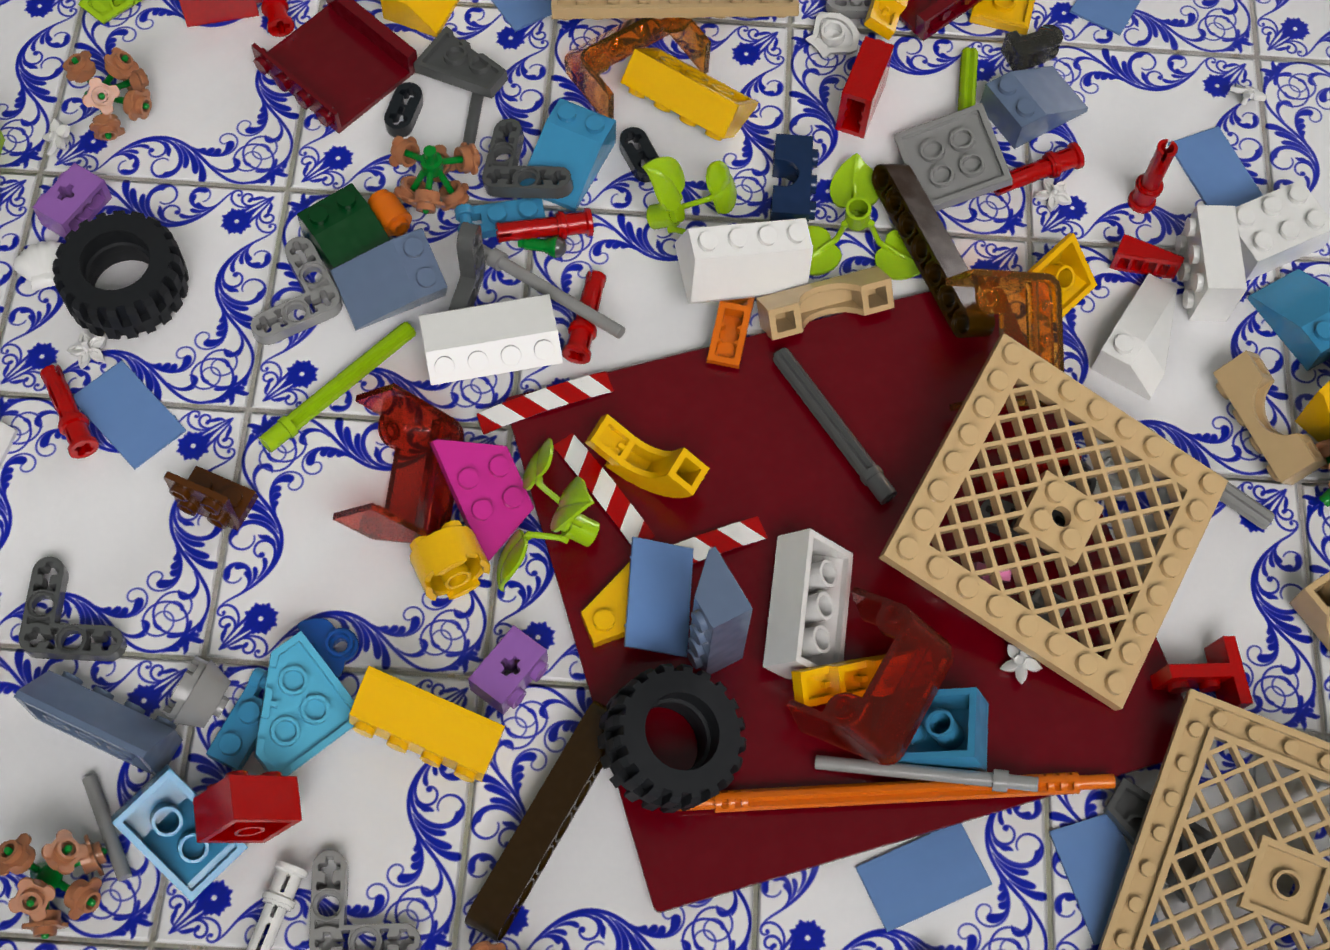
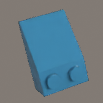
M560 98L545 122L527 166L566 168L572 177L573 190L564 198L544 200L576 212L616 143V120ZM524 179L520 185L529 186L535 182V179Z
M1297 269L1248 296L1249 302L1307 371L1330 359L1329 286Z
M977 687L903 691L882 697L872 696L868 760L987 772L989 703Z
M167 764L111 816V822L192 902L248 847L245 843H197L193 798L198 796V794Z

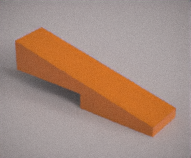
M755 297L720 301L707 363L739 369Z

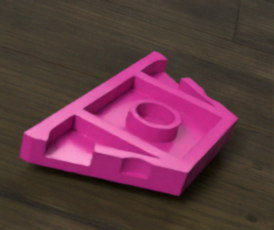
M436 439L430 445L463 521L467 527L473 530L488 561H490L534 509L527 490L523 488V481L507 446Z

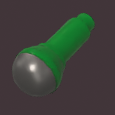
M559 236L547 239L531 238L518 240L519 248L545 252V254L553 258L562 257L566 252V242Z

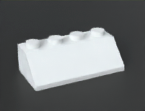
M806 218L688 228L674 243L688 304L761 297L807 285L809 282L813 245Z
M550 294L419 315L431 385L563 363Z
M811 528L779 535L777 538L763 667L786 679H792L791 671L844 660L853 553Z

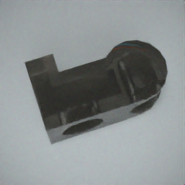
M1050 24L1043 25L1038 31L1020 36L1017 30L1006 33L1001 52L1013 71L1028 69L1050 61L1057 56L1063 40V33L1059 27Z

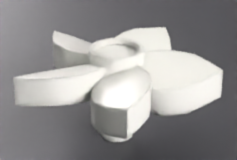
M1236 83L1235 87L1231 86L1230 88L1232 93L1243 94L1240 103L1242 105H1246L1248 99L1265 101L1267 98L1266 94L1254 87H1243Z
M56 118L51 123V132L42 136L45 141L50 142L46 153L49 156L57 148L65 150L66 144L69 143V138L67 137L70 134L71 127L64 125Z
M1044 178L1042 183L1044 190L1037 192L1034 198L1039 200H1047V208L1050 212L1058 204L1064 206L1072 203L1070 195L1065 192L1067 182L1064 181L1054 185L1051 181Z
M82 331L78 339L80 345L72 346L67 350L71 355L79 356L78 364L83 369L88 365L91 358L95 362H105V357L100 350L105 346L107 339L104 336H96L91 339L88 334Z
M1008 644L1007 652L1012 659L1006 661L1000 669L1005 672L1015 671L1016 679L1020 684H1023L1026 680L1027 670L1037 672L1043 669L1038 661L1014 645Z

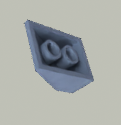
M1053 66L1010 71L986 83L980 101L988 118L1014 149L1088 111L1085 103Z
M422 228L393 238L330 270L355 331L444 297L448 289Z

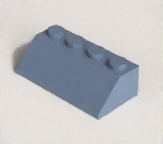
M716 546L708 551L695 593L693 612H691L692 621L689 626V649L686 650L692 666L695 669L700 668L709 674H713L743 658L753 610Z
M48 670L20 688L14 695V698L35 719L154 776L167 764L169 765L183 741L175 730L177 725L162 716H157L155 720L144 715L145 710L130 701H126L122 705L113 700L114 695L98 686L90 690L82 686L83 681L66 671L59 675Z

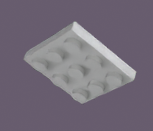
M982 103L894 134L903 164H907L912 168L936 212L1013 185L1012 176Z

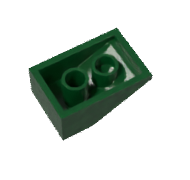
M352 183L297 214L303 236L313 243L318 255L329 270L390 240L371 207Z

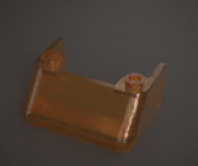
M635 18L570 50L564 59L565 72L599 114L614 119V93L599 76L607 71L611 65L632 55L634 49L645 48L670 35L696 67L706 74L709 72L711 41L692 19Z
M971 269L946 278V285L975 287V300L979 309L987 314L999 315V337L1005 333L1064 372L1062 293L1060 283L1056 277L1048 273ZM1025 395L1015 396L1019 410H1030ZM1039 400L1041 407H1046V406H1047L1046 404H1044L1043 402H1041V401ZM964 401L949 404L950 411H959ZM1004 404L1000 412L1008 411L1006 404Z

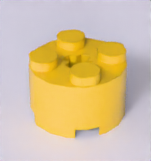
M451 520L445 523L440 530L428 536H419L409 545L412 551L410 563L426 596L432 601H436L437 596L446 594L449 600L463 596L480 585L478 578L483 573H490V563L473 530L467 526H462L459 520Z

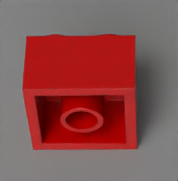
M245 770L231 771L225 774V778L217 783L208 785L207 790L193 798L197 843H265L302 821L297 776H282V773L279 771L265 772L260 775H248V771Z

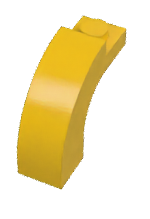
M608 414L600 418L585 441V444L607 460L604 466L612 472L646 491L664 497L686 498L693 496L710 469L685 447L674 451H665L644 443Z

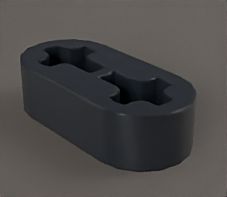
M407 82L402 83L396 88L384 116L386 130L390 136L406 137L412 132L424 102L422 90L417 84ZM410 95L414 96L410 97L407 105H405L404 99H408ZM401 115H403L404 122H399Z
M637 127L627 128L620 134L619 148L621 154L637 180L651 182L649 176L641 167V160L647 163L652 159L659 158L642 129ZM633 140L634 143H639L638 150H636L633 143H628V141Z

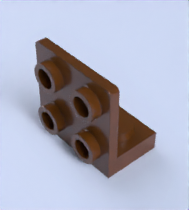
M198 466L194 468L188 480L168 471L163 477L170 489L169 493L174 496L177 507L181 511L191 516H195L196 513L205 516L211 524L221 529H225L228 526L238 531L258 499L256 491Z

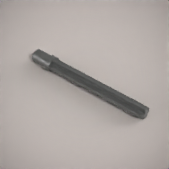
M782 348L776 351L773 355V362L858 473L864 486L870 489L881 505L891 501L897 495V491L885 477L881 467L875 464L789 349Z

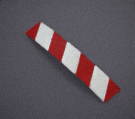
M600 372L546 387L477 413V418L485 435L539 413L584 399L612 393L614 390L607 372Z
M573 433L553 445L554 449L576 475L584 479L586 487L617 525L630 545L632 544V537L648 540L655 537L649 526L613 479Z
M756 516L697 535L674 545L693 548V563L706 559L709 549L715 546L721 554L767 539L768 537L759 517Z

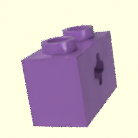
M74 162L67 171L61 173L54 185L38 198L32 208L41 225L65 238L71 230L75 232L79 229V223L86 219L88 222L91 221L112 199V196L104 179Z
M513 625L468 678L470 690L504 715L510 707L515 709L522 702L526 695L525 689L532 680L535 682L539 681L549 667V664H547V649ZM516 668L518 670L517 675L512 673V671H514ZM505 670L511 671V673H509L507 677L505 675Z

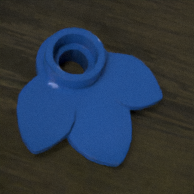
M313 618L298 623L299 632H303L335 676L339 678L343 673L345 663L352 660L358 652L359 642L356 635L346 628L336 629L327 619ZM339 642H346L347 648L344 651L338 652L335 650Z

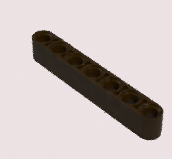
M907 164L877 165L872 173L873 187L953 334L958 338L989 337L995 328L994 314L912 168Z
M596 700L586 710L467 913L465 924L496 942H500L509 930L603 768L600 758L605 755V750L598 748L597 737L604 732L603 729L599 728L601 716L607 712L605 705Z

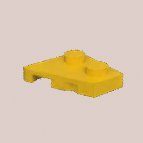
M630 562L581 612V618L594 648L625 637L624 625L626 624Z

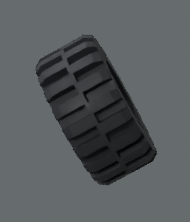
M124 210L113 211L112 215H106L105 212L95 215L96 219L89 222L86 219L79 223V229L75 232L71 230L64 238L66 243L59 245L55 253L58 259L53 261L52 268L55 275L53 278L55 287L75 321L82 328L89 329L92 334L97 336H103L106 333L109 339H121L122 335H126L128 339L137 338L139 333L146 331L149 334L156 331L155 326L160 323L165 325L172 319L171 313L173 311L177 313L183 305L181 298L187 296L189 276L178 244L169 229L162 226L160 221L148 216L146 219L143 213L132 211L131 215H129ZM136 260L149 264L143 276L128 287L117 290H104L95 287L99 276L116 263Z
M671 663L662 664L656 669L649 668L641 672L619 689L618 693L609 700L606 705L607 712L600 718L599 728L603 729L604 732L597 737L598 748L605 750V755L600 758L603 769L610 767L614 776L609 780L615 788L622 785L627 790L624 793L625 798L632 803L641 799L642 808L650 811L660 807L662 813H674L680 809L686 811L718 795L719 791L727 788L734 780L733 774L740 770L743 763L742 757L738 756V754L746 750V738L740 736V732L746 728L743 717L738 718L735 710L739 708L734 698L731 700L727 698L724 694L727 688L720 681L716 684L710 681L711 674L702 669L696 674L692 673L693 667L690 665L680 664L674 669ZM661 707L673 710L683 716L691 725L697 740V757L693 767L689 770H678L665 765L650 749L645 733V723L648 712L651 709Z

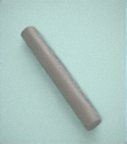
M96 774L89 775L83 778L82 782L117 881H124L130 878L132 873L116 828L111 822V814Z

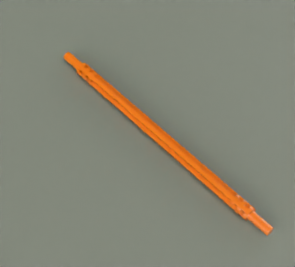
M1078 772L1030 774L1023 776L1039 777L1038 792L1008 789L1007 793L992 791V787L925 780L721 790L718 795L686 811L714 809L715 813L1066 795L1079 794L1081 790L1112 789L1116 787V779L1114 774L1079 775Z

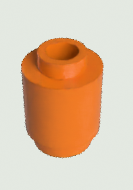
M381 189L371 195L368 199V204L387 235L401 236L405 234L410 228L412 216L397 196L387 189Z

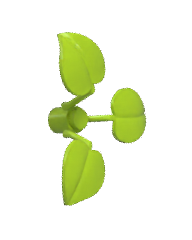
M858 153L852 155L840 166L830 184L831 200L837 207L845 208V219L841 222L836 235L831 239L829 232L823 227L808 226L813 245L810 276L824 275L838 266L842 254L840 249L834 244L840 240L847 228L853 231H861L865 228L870 229L876 244L881 247L875 254V265L891 277V280H906L920 275L897 230L890 231L885 238V242L880 239L875 228V222L870 219L871 206L879 199L872 184L873 170L863 161Z
M659 157L648 161L642 166L651 180L655 195L659 201L658 204L649 205L646 213L647 222L654 230L667 228L669 234H683L687 229L677 226L685 219L684 209L713 200L717 213L727 214L732 211L736 204V185L728 166L723 161H714L707 168L706 184L711 194L680 204L683 199L681 192L685 187V177L676 159L672 157Z
M549 437L529 461L522 481L525 490H531L536 484L539 489L558 504L559 507L553 515L550 529L555 533L561 531V534L533 531L524 533L520 529L517 530L504 546L498 560L497 584L502 592H504V585L521 565L529 540L537 538L556 540L567 544L571 539L585 547H589L599 531V522L581 514L594 504L583 478L575 477L566 487L561 497L544 484L542 476L551 465L554 450L553 440Z

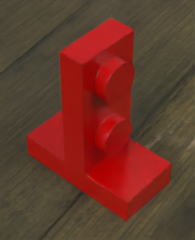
M1222 636L1205 647L1207 663L1168 664L1150 676L1153 690L1168 689L1170 694L1186 692L1189 689H1199L1201 693L1215 691L1217 699L1242 709L1253 704L1235 636Z

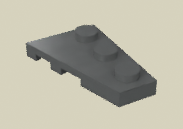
M447 26L413 63L415 73L491 99L508 80L507 72L503 67L484 53L478 54L471 49L469 42L465 39L459 40Z
M1123 778L1103 811L1134 846L1151 794ZM1196 822L1189 824L1198 844L1213 838L1210 831ZM1183 832L1175 854L1190 848ZM1217 843L1201 849L1207 864L1218 846ZM1193 853L1177 860L1185 879L1202 873ZM1171 867L1165 881L1168 886L1178 883ZM1197 882L1189 885L1191 891H1193ZM1181 889L1174 891L1183 903L1186 902Z

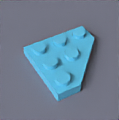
M302 631L277 647L270 654L254 753L255 758L266 772L279 771L282 773V776L292 774L354 726L349 724V713L354 699Z

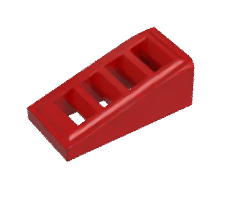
M1124 234L1109 268L1143 275L1150 273L1156 277L1174 279L1184 261V257Z

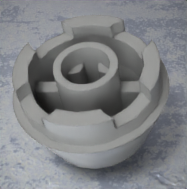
M196 655L191 662L197 666L194 673L189 670L185 672L170 697L171 700L176 702L174 707L166 705L162 713L174 719L173 723L205 728L211 716L214 715L219 718L227 705L229 698L224 696L231 681L211 659L208 662Z

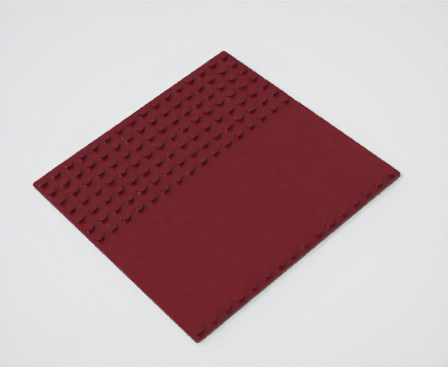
M988 276L975 280L995 317V328L989 337H956L931 292L928 291L894 300L895 308L863 316L845 312L809 321L803 333L772 341L766 332L746 337L739 369L707 363L709 347L610 371L607 372L614 392L554 408L510 424L524 472L533 455L541 448L548 437L553 440V445L573 433L613 479L655 535L650 540L674 545L756 516L759 517L767 534V539L720 554L753 608L743 658L711 674L710 681L714 684L720 681L727 688L724 694L729 700L733 698L736 700L739 706L735 710L738 718L743 717L746 728L740 732V736L746 738V750L738 754V756L742 757L743 763L740 770L733 774L734 780L723 790L915 780L815 769L816 755L868 760L872 696L843 703L830 702L808 708H796L792 679H786L763 667L777 538L779 535L809 528L853 553L843 661L889 653L929 649L933 684L907 691L977 687L989 703L987 772H993V769L1009 770V774L1013 775L1078 772L1079 775L1114 774L1115 777L1163 762L1184 699L1181 693L1170 694L1168 689L1153 690L1150 676L1168 665L1157 638H1155L1123 709L1114 711L1042 663L1040 664L1043 669L1040 671L1031 672L1027 670V678L1023 684H1020L1016 679L1015 671L1005 672L1000 669L1006 661L1012 659L1007 652V646L1011 643L879 559L881 552L998 338L1005 333L1030 350L998 277ZM782 348L789 349L875 464L881 467L885 477L897 491V495L891 501L881 505L870 489L864 486L858 473L773 362V355L776 351ZM531 392L508 397L505 400V402L526 395ZM1025 395L1015 396L1019 411L1030 410ZM1039 400L1041 407H1046V406H1047L1046 404H1044L1043 402H1041V401ZM1004 404L999 415L1009 414L1006 404ZM1054 413L1044 415L1048 430L1058 429ZM608 414L644 443L665 451H674L685 447L710 469L693 496L686 498L664 497L646 491L612 472L604 466L607 460L585 444V441L600 418ZM1032 417L1022 419L1027 434L1037 433ZM1011 421L1001 423L1005 439L1016 437ZM991 430L984 443L994 441ZM1061 436L1051 437L1054 449L1064 446ZM1040 440L1029 442L1033 455L1043 453ZM1018 444L1008 446L1011 458L1023 459ZM997 448L986 450L990 465H1000L1001 461ZM554 449L551 465L542 477L544 484L561 497L569 483L578 476ZM975 458L970 470L980 469L977 458ZM1070 465L1060 468L1062 475H1067L1071 469ZM980 477L971 478L975 493H985ZM535 484L530 492L542 533L561 534V531L555 533L550 529L553 515L559 507L558 504ZM962 485L954 499L965 497ZM587 488L594 504L581 514L600 524L598 534L589 547H585L571 539L567 544L556 540H544L592 702L596 700L606 706L609 700L618 693L619 689L649 668L656 669L659 665L671 663L675 669L680 664L690 666L692 664L688 656L681 657L624 647L625 637L595 648L593 647L581 618V612L630 562L631 545ZM1032 490L1022 492L1025 504ZM1011 495L1000 497L1005 501L1013 503ZM985 500L978 501L980 507ZM968 504L956 506L961 523L972 521ZM993 510L990 512V517L994 516ZM947 513L939 527L950 525ZM1013 519L1008 520L1009 527ZM1107 524L1101 525L1106 542L1113 541ZM975 528L964 529L968 547L979 545ZM952 532L941 534L945 551L957 549ZM988 532L990 542L1002 540L1001 536ZM1092 534L1086 546L1095 545ZM1016 543L1015 547L1019 560L1031 559L1028 548ZM1004 546L993 548L997 565L1009 564ZM1117 547L1109 548L1113 564H1123L1124 562ZM982 551L970 553L973 563H985ZM1098 552L1087 553L1092 570L1101 569L1102 565ZM960 556L950 558L962 566ZM706 559L693 563L689 626L692 621L691 612H693L695 593ZM1055 561L1045 562L1044 565L1049 580L1060 578ZM1078 562L1071 567L1068 566L1071 575L1081 573ZM1033 565L1022 567L1027 585L1038 583ZM1126 570L1117 571L1121 589L1131 587ZM1012 574L1010 582L1003 583L1005 590L1016 588ZM1105 574L1095 576L1100 594L1110 592ZM1084 580L1073 581L1078 599L1089 597ZM1062 584L1051 586L1054 593L1066 599ZM1036 590L1029 591L1031 597ZM1133 593L1124 595L1126 605H1128ZM1018 594L1009 596L1021 604ZM1113 599L1102 600L1107 617L1118 616ZM1091 603L1080 605L1085 622L1096 621ZM1067 608L1061 617L1064 628L1075 626L1070 609ZM1119 622L1110 624L1113 635ZM1099 628L1088 629L1093 647L1104 645ZM1077 632L1068 634L1069 636L1080 642ZM1105 651L1099 652L1097 654L1103 657ZM693 667V672H692V673H695V674H696V673H697L698 671H700L701 669H700V668L695 669V668ZM661 707L651 709L648 712L645 723V733L650 749L665 765L678 770H689L693 767L697 757V740L691 725L683 716L673 710ZM622 785L618 786L654 910L658 913L667 912L1054 796L715 813L714 809L662 813L660 807L654 811L642 808L641 799L632 803L624 797V793L627 790Z

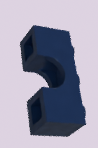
M776 133L772 177L785 178L793 184L789 186L773 185L770 221L806 218L808 224L809 220H815L816 201H810L811 194H816L817 175H812V168H817L818 149H813V136Z

